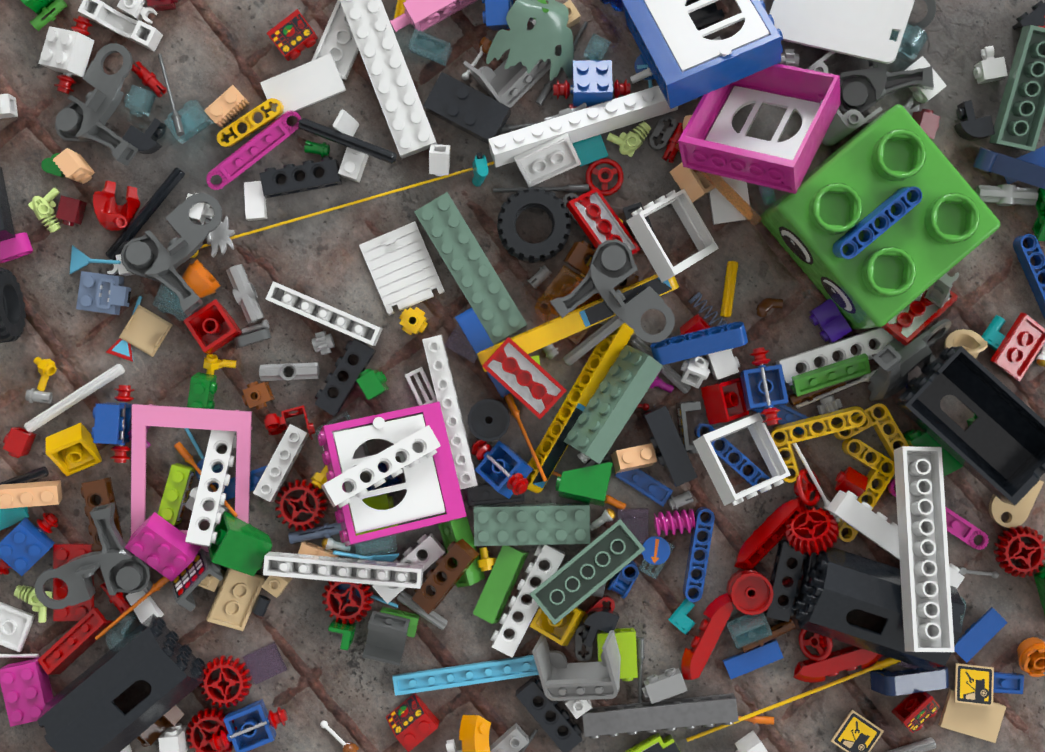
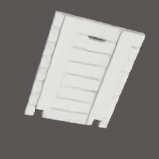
M416 222L359 245L388 315L394 314L392 307L395 305L401 311L434 297L432 290L437 288L439 294L445 292Z

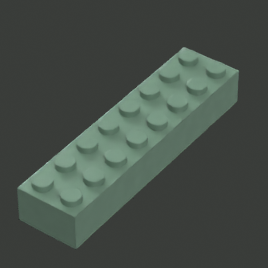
M448 192L414 211L494 345L527 326L526 321Z

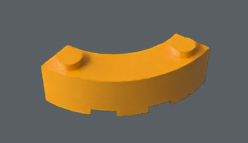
M479 715L462 716L459 740H462L463 752H490L489 731L491 722Z

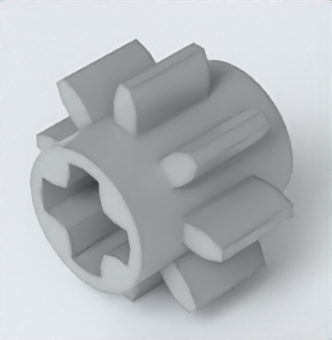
M784 49L783 54H781V62L778 64L798 67L799 54H795L794 49Z
M325 331L315 333L316 338L312 339L315 352H321V355L331 353L330 348L335 347L331 333L327 335Z
M834 395L820 399L821 404L817 406L819 414L834 412L843 407L840 398L835 399Z

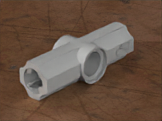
M1010 184L998 186L977 185L975 190L984 203H996L998 206H1034L1038 200L1037 189L1020 188Z
M239 264L227 269V275L233 286L234 298L238 305H241L248 324L265 318L257 301V292L253 284L249 282L243 265Z
M319 362L262 364L259 368L260 381L319 379L320 375ZM289 366L294 370V374L291 377H288L285 373L286 368Z

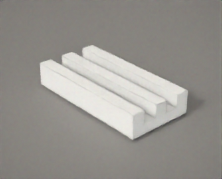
M423 367L405 374L419 406L437 402L435 392ZM419 372L433 398L431 401L417 375ZM412 375L414 376L422 392V395L426 401V403L424 404L422 403L421 398L410 378V376Z

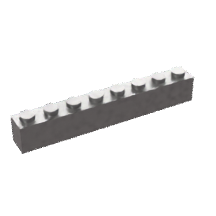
M734 693L662 700L653 704L651 702L592 707L582 715L584 735L591 739L599 738L600 735L615 737L619 733L634 735L638 731L654 733L658 729L673 731L678 727L693 729L698 725L712 727L718 723L732 725L734 722L739 721Z

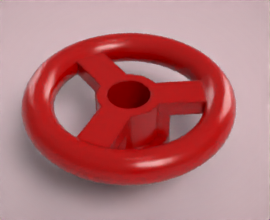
M602 158L592 162L586 171V183L589 184V189L596 188L591 179V174H594L602 183V190L599 189L603 196L616 193L624 180L621 166L610 158ZM600 164H609L614 168L604 167L598 170L595 167ZM603 173H606L608 175V179H603L601 175ZM618 173L616 185L608 190V183L612 180L613 175Z
M804 468L799 471V476L796 478L794 492L804 504L815 506L819 502L821 495L815 484L808 480L806 474L809 475V473ZM813 472L818 484L820 485L817 475ZM815 490V497L810 501V494Z
M801 629L799 633V646L803 654L813 661L825 660L832 651V638L814 633V636L810 639H804L807 630ZM811 645L816 648L820 655L811 654L806 646Z

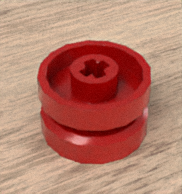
M754 569L738 570L730 577L727 583L726 590L732 604L744 614H761L772 603L774 595L772 585L766 577Z

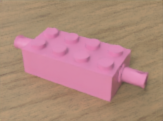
M405 0L406 2L403 3L405 13L390 20V23L395 32L411 24L414 26L417 34L478 0Z

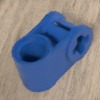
M631 561L615 574L610 580L607 589L615 591L624 599L639 575L636 563ZM627 567H633L635 569L634 572L629 575L626 574L624 571Z

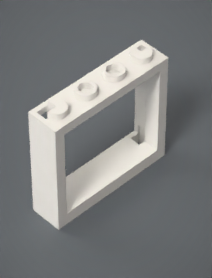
M685 189L677 193L673 190L666 194V197L665 195L661 196L654 202L652 201L643 207L644 210L641 207L632 212L633 217L626 221L661 282L670 279L719 249ZM669 204H672L698 249L697 253L674 267L645 217Z
M760 413L707 433L693 441L724 506L730 503L735 506L743 502V497L745 496L748 500L758 495V490L761 493L772 489L771 484L774 487L784 483L782 479L791 475L765 423H762L763 419ZM748 427L772 478L736 494L711 442Z

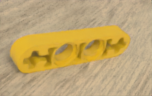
M275 98L266 100L219 131L217 134L218 143L223 147L234 146L280 116L284 110L283 103ZM272 103L278 104V106L276 107V112L271 110L268 113H266L263 110V108L267 111L271 109ZM260 112L263 116V120L260 123H256L253 119L254 114ZM240 123H245L247 126V130L243 134L238 131ZM235 133L238 136L237 138L234 135L229 137V143L223 142L224 134L231 135Z

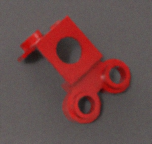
M304 405L281 411L282 417H278L275 413L265 416L264 423L268 434L278 435L288 428L286 418L304 414L309 436L313 440L312 434H315L313 422L309 423ZM292 411H298L297 413L289 414Z

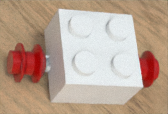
M78 16V19L73 18L76 22V26L71 27L73 31L49 26L38 63L64 74L56 76L60 81L59 84H54V86L58 87L57 91L65 94L74 92L71 89V85L76 84V81L71 78L72 75L84 77L94 40L87 37L90 35L87 31L88 27H93V25L90 24L89 19Z

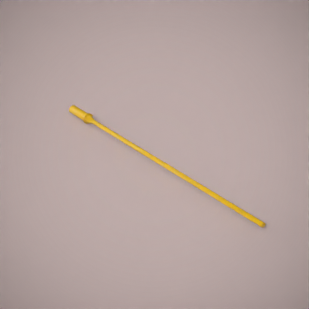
M890 657L879 662L877 661L872 667L740 717L738 722L872 670H882L901 661ZM719 725L712 729L686 738L687 742L692 741L694 739L705 736L707 734L723 729L730 725Z

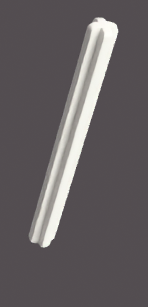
M116 364L25 423V429L28 432L35 431L123 374L125 369L121 364Z

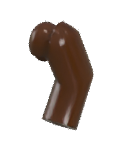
M763 299L757 305L756 314L759 317H765L771 308L782 309L783 299Z

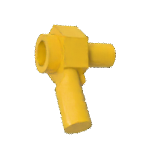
M208 354L204 357L203 368L207 369L206 374L214 375V370L222 367L236 368L235 360H220L214 354Z
M36 357L33 362L37 365L38 372L41 374L37 389L45 391L49 376L54 375L57 368L55 362L51 359L42 360L40 357Z
M325 465L320 473L316 472L311 479L313 481L311 483L314 487L318 486L321 489V486L327 482L326 473L329 471L327 465Z
M487 547L479 548L481 559L477 560L478 568H481V571L492 570L496 558L488 557Z

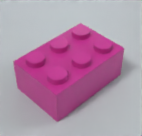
M154 512L132 534L124 548L172 582L194 561L201 546L186 543L187 535Z
M39 658L8 664L0 669V684L10 727L37 721L45 704L53 698L49 675H47L37 661Z

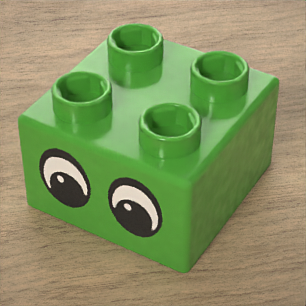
M900 104L894 105L868 123L804 177L796 194L787 192L760 216L761 222L827 300H833L841 315L854 330L884 326L1000 227L998 218L908 111ZM902 187H918L921 190L922 200L854 258L843 259L834 255V243ZM910 191L907 193L908 201L911 199ZM894 204L891 206L892 214H894L896 210ZM876 218L874 222L876 228L880 224L879 218ZM862 231L858 235L860 241H862L864 237V233ZM846 244L842 248L843 254H846L848 251Z

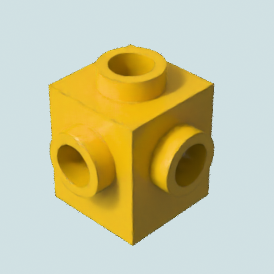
M411 307L408 310L405 309L399 317L401 319L399 324L403 326L402 330L409 335H412V333H422L428 325L426 323L427 318L424 317L425 312L418 307L415 309ZM411 317L416 318L415 324H410L409 319Z

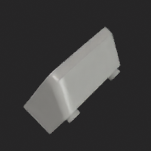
M532 17L528 20L527 30L533 29L536 24V20ZM549 58L546 62L540 59L528 74L526 66H523L521 61L515 66L504 69L507 62L506 59L494 71L488 66H483L477 70L466 60L463 62L476 82L493 99L508 107H512L551 66Z
M830 51L807 69L828 73V68L824 62L830 59L836 52ZM879 107L865 118L858 110L852 109L842 114L838 109L822 143L826 146L835 145L883 109Z
M610 630L602 647V662L567 663V659L562 652L549 650L546 636L541 634L532 653L545 696L552 701L615 698L620 688L621 656L614 630Z

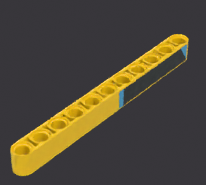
M656 274L620 291L626 298L623 301L626 304L649 286L659 296H662L679 288L675 276L661 282ZM601 298L569 312L563 319L561 317L555 318L511 339L529 354L616 315ZM503 342L477 353L481 365L489 359Z
M622 324L594 348L535 451L547 481H543L532 456L528 464L533 468V471L526 478L529 482L527 490L537 494L544 489L568 447L564 440L569 431L573 428L578 417L582 414L589 400L593 397L600 383L604 380L611 366H613L620 352L634 333V330L627 324Z

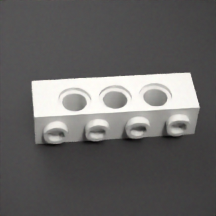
M289 425L253 494L269 502H274L309 433L294 425Z
M432 533L428 536L424 534L417 540L418 545L414 549L409 547L403 553L404 557L400 561L396 559L393 562L424 565V572L446 552V549ZM423 549L428 553V557L420 558L417 552ZM383 585L372 586L387 604L406 588Z

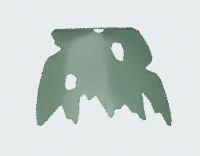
M516 0L506 16L510 30L502 29L497 32L489 48L486 64H489L494 58L499 60L503 53L510 49L504 69L515 66L521 61L522 65L526 66L527 73L529 74L540 59L546 62L549 58L551 61L550 81L558 76L561 67L568 78L571 79L574 46L572 31L566 26L569 15L568 8L555 0H546L548 4L540 3L537 0ZM542 8L549 9L548 13L543 12ZM529 18H535V26L533 29L527 30ZM557 45H561L560 56L555 55V47Z

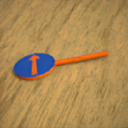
M652 536L643 543L645 550L642 552V555L648 563L660 565L669 558L670 546L664 538Z

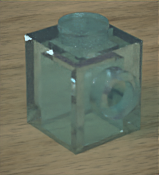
M593 33L585 49L584 57L587 60H603L611 42Z
M132 85L130 92L126 94L124 99L125 107L130 110L132 115L140 118L142 115L149 117L156 95L149 90Z

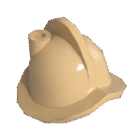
M962 329L956 330L947 336L944 348L962 346L976 359L978 354L988 347V343L976 332Z

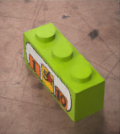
M181 463L171 465L158 515L173 526L182 521L185 504L188 500L196 471L194 467Z

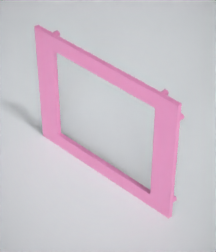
M132 404L131 536L146 521V426L237 431L235 512L238 514L237 518L249 524L251 411ZM180 530L187 535L188 530ZM201 546L204 551L209 552L208 547Z

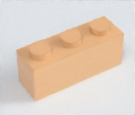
M61 480L0 485V509L59 505L62 500Z

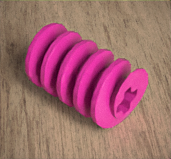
M682 509L680 515L677 510L673 511V515H671L670 511H666L665 517L661 511L657 517L654 513L657 535L660 536L661 530L664 531L666 536L669 530L675 535L676 529H679L680 533L683 534L684 528L687 529L688 533H691V529L693 527L695 529L693 509H689L688 514Z

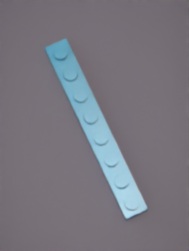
M527 655L396 674L392 676L395 696L535 676L539 675L534 656Z

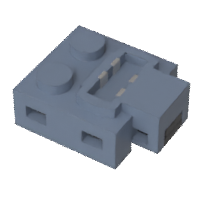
M81 271L76 309L119 315L121 306L129 307L131 288L123 286L124 277Z

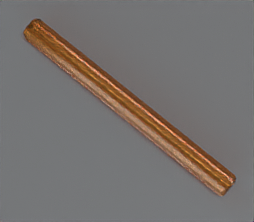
M677 143L675 148L680 152L679 143ZM699 171L753 226H756L761 221V216L721 176Z

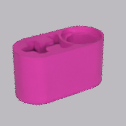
M27 233L15 234L14 238L0 242V263L9 262L34 252Z

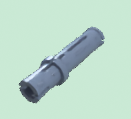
M324 523L323 526L310 528L306 531L289 532V542L292 545L322 537L331 538L332 535L339 534L342 528L340 523Z

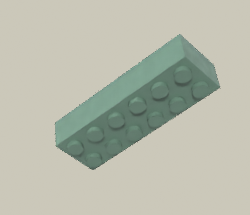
M1028 25L1022 28L994 124L995 134L991 136L989 143L1035 152L1045 118V28Z
M626 345L613 366H611L604 380L600 383L593 397L589 400L584 411L578 417L573 428L569 431L564 442L600 464L663 366L650 355Z
M589 503L474 505L473 507L474 546L590 544Z
M619 519L532 591L530 596L555 625L641 554L645 548L622 520Z

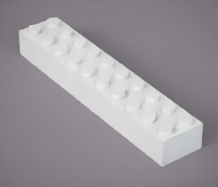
M340 0L400 157L402 159L429 149L431 144H437L382 0Z
M902 446L894 450L905 652H955L942 447Z

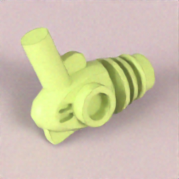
M643 121L639 124V127L636 126L627 134L622 132L619 137L609 133L606 140L619 145V151L622 155L632 157L635 150L642 145V141L649 134L651 127Z
M53 188L44 198L34 196L32 202L28 204L38 220H43L41 223H46L45 227L49 226L47 230L50 233L61 228L60 223L57 222L58 219H54L56 215H53L55 213L53 208L56 206L53 199L60 193L56 188Z
M18 585L14 591V596L33 606L32 610L38 612L39 623L46 622L47 607L38 600L35 595V588ZM45 591L47 596L52 598L53 592Z

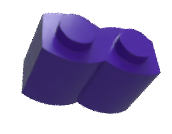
M831 299L824 301L809 311L811 315L809 320L814 326L817 325L821 330L819 334L824 342L834 343L852 331Z

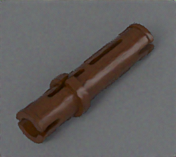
M844 381L798 397L793 393L788 395L789 403L794 407L805 401L810 402L819 395L845 386L846 382Z
M790 618L789 622L783 621L759 633H753V636L739 641V645L742 651L746 653L757 646H764V643L793 629L795 630L796 626Z

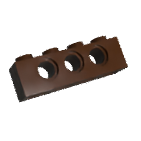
M583 240L582 242H574L563 262L586 276L590 265L587 266L584 259L587 255H590L593 259L595 251L591 249L592 246ZM633 273L620 286L614 287V290H621L640 282L638 280L639 276Z
M111 477L81 483V495L85 498L86 503L84 510L90 523L88 530L93 538V552L102 550L97 528L89 513L96 506L115 502L114 524L123 538ZM96 495L101 497L100 504L95 501Z
M464 539L458 542L453 541L448 546L447 550L449 552L445 556L442 555L436 562L438 566L426 574L425 578L427 580L422 583L421 588H415L414 590L416 594L412 597V600L427 614H430L439 606L479 555ZM452 558L457 560V565L453 562ZM442 572L446 574V578L442 576ZM431 586L435 588L436 592L432 591Z

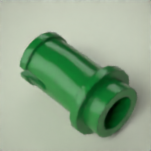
M309 140L305 142L307 144L304 146L305 153L318 154L323 158L329 156L330 145H327L326 142H323V144Z

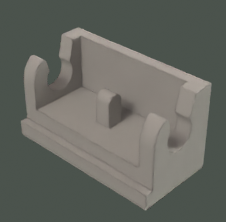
M947 273L929 287L925 297L939 308H942L950 296L952 284L958 279L959 273H955L953 277L948 276Z

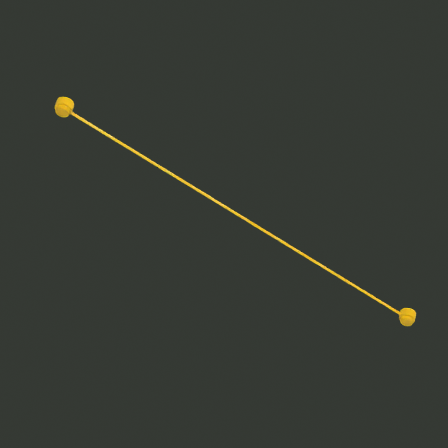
M494 161L487 163V165H493ZM468 168L465 170L451 173L449 175H444L441 177H437L434 179H430L427 181H423L420 183H416L413 185H409L406 187H402L399 189H395L392 191L353 201L347 204H343L340 206H336L333 208H329L326 210H322L319 212H315L312 214H308L305 216H301L298 218L259 228L253 231L230 237V239L232 240L259 231H263L266 229H270L273 227H277L280 225H284L287 223H291L294 221H298L301 219L340 209L346 206H350L353 204H357L360 202H364L367 200H371L374 198H378L381 196H385L388 194H392L395 192L434 182L440 179L472 171L473 168ZM204 244L201 248H204V247H207V246H211V245ZM199 250L191 258H195Z

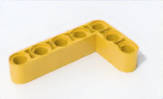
M879 403L864 410L866 421L863 427L848 429L846 436L841 435L840 432L833 433L837 439L845 440L873 426L892 461H894V442H898L901 447L909 446L887 407ZM875 408L881 411L880 418L874 416L873 410ZM858 413L852 416L851 419L856 421L858 417L862 418V414ZM884 425H888L891 428L889 435L884 433Z
M853 406L774 427L771 437L779 453L782 450H787L790 453V456L783 458L787 468H791L796 472L794 475L788 476L783 480L792 483L799 476V467L792 443L860 427L866 421L864 410L861 407ZM855 412L862 414V418L858 421L851 419V415ZM835 417H839L843 420V422L837 426L832 424L831 421ZM815 422H820L823 424V428L815 430L812 425ZM796 427H801L804 430V433L801 435H796L793 432V429ZM782 432L785 437L782 440H778L774 434Z
M845 439L842 443L843 452L870 469L866 476L869 478L866 491L857 501L862 503V497L867 495V503L874 508L895 474L894 461L858 439ZM852 442L856 444V449L853 452L849 450ZM871 452L872 460L867 462L866 454ZM887 462L888 470L883 472L882 465ZM874 479H878V486L876 488L872 487ZM840 519L838 523L839 536L837 538L844 542H850L856 537L858 531ZM844 528H848V534L842 537L841 531Z

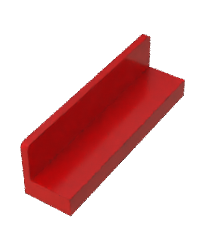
M93 608L37 661L47 675L61 674L96 641L95 637L114 620H106L98 608Z

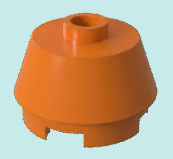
M198 259L192 264L189 263L182 275L187 285L200 298L216 293V290L221 286Z
M1036 637L1024 640L1017 648L1020 668L1032 677L1045 676L1043 674L1045 672V641Z

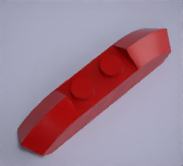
M800 497L791 499L779 506L746 539L737 553L734 567L744 570L753 569L786 535V525L789 524V519H792V514L798 515V513L806 509Z
M728 593L717 597L708 605L703 613L707 616V619L702 620L699 627L701 631L698 637L695 636L693 638L691 649L685 648L681 663L684 680H693L700 677L734 609Z
M856 646L846 647L831 652L823 661L807 659L798 662L793 678L811 683L825 681V676H836L843 670L852 671L857 669V666L865 669L876 663L883 655Z

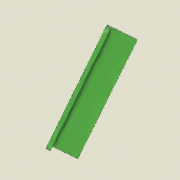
M864 353L793 376V385H790V387L798 397L871 373L868 356Z
M446 513L437 514L435 516L445 515ZM467 517L438 524L446 553L449 552L447 548L453 541L458 542L461 539H464L477 551ZM479 555L456 583L457 587L471 586L485 579L484 572L481 571V568H478L477 560H480ZM452 558L453 562L457 565V560Z
M508 545L502 546L474 609V615L491 624L499 622L529 553L523 550H516Z

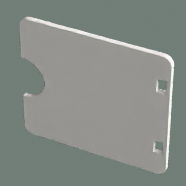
M774 0L769 14L773 17L776 29L779 28L781 30L783 41L890 64L896 59L915 0ZM892 30L899 31L896 42L889 40Z

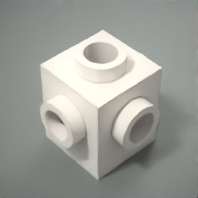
M699 356L684 360L681 367L683 371L681 382L699 389L703 380H706L709 376V361Z

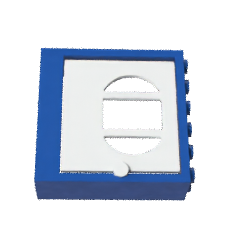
M622 0L626 25L670 109L781 62V53H783L781 40H783L781 30L779 28L776 29L774 26L772 15L767 14L763 0H735L742 13L700 31L696 29L688 13L719 0H700L688 6L685 5L690 0ZM745 20L741 30L730 38L724 40L704 38L709 34Z

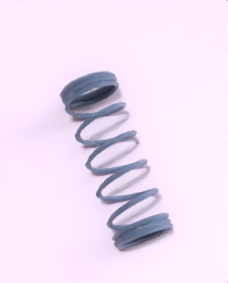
M698 292L689 300V303L692 304L698 297H700L693 307H696L699 304L705 302V304L699 310L698 313H701L704 310L711 307L708 313L704 316V319L716 313L713 319L709 322V325L719 319H721V321L718 323L717 326L727 324L726 321L722 322L723 317L714 320V318L718 314L717 311L709 314L713 306H708L705 309H703L707 303V300L698 303V301L702 297V294L700 292Z

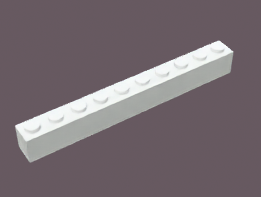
M654 86L488 139L490 153L495 166L499 167L515 162L514 156L565 133H568L571 142L575 143L678 110V106L670 109L659 86Z

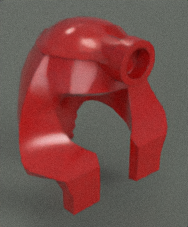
M107 180L102 191L94 192V212L99 224L109 231H119L130 223L141 205L136 187L127 186V202L121 206L115 202L116 182Z

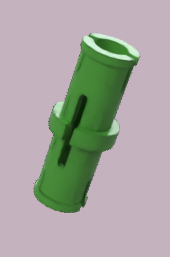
M55 0L48 7L44 6L42 12L31 20L30 23L35 29L40 31L51 20L54 21L56 16L68 5L64 0ZM55 8V10L43 20V17Z

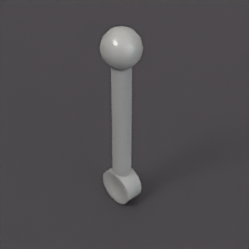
M964 567L959 568V573L961 575H965L967 573L992 576V578L994 579L999 577V573L997 571H993L991 573L983 571L966 570V568Z

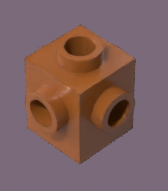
M256 381L248 384L247 389L242 390L244 393L242 399L249 408L255 407L256 410L267 407V402L275 400L268 382L259 384Z

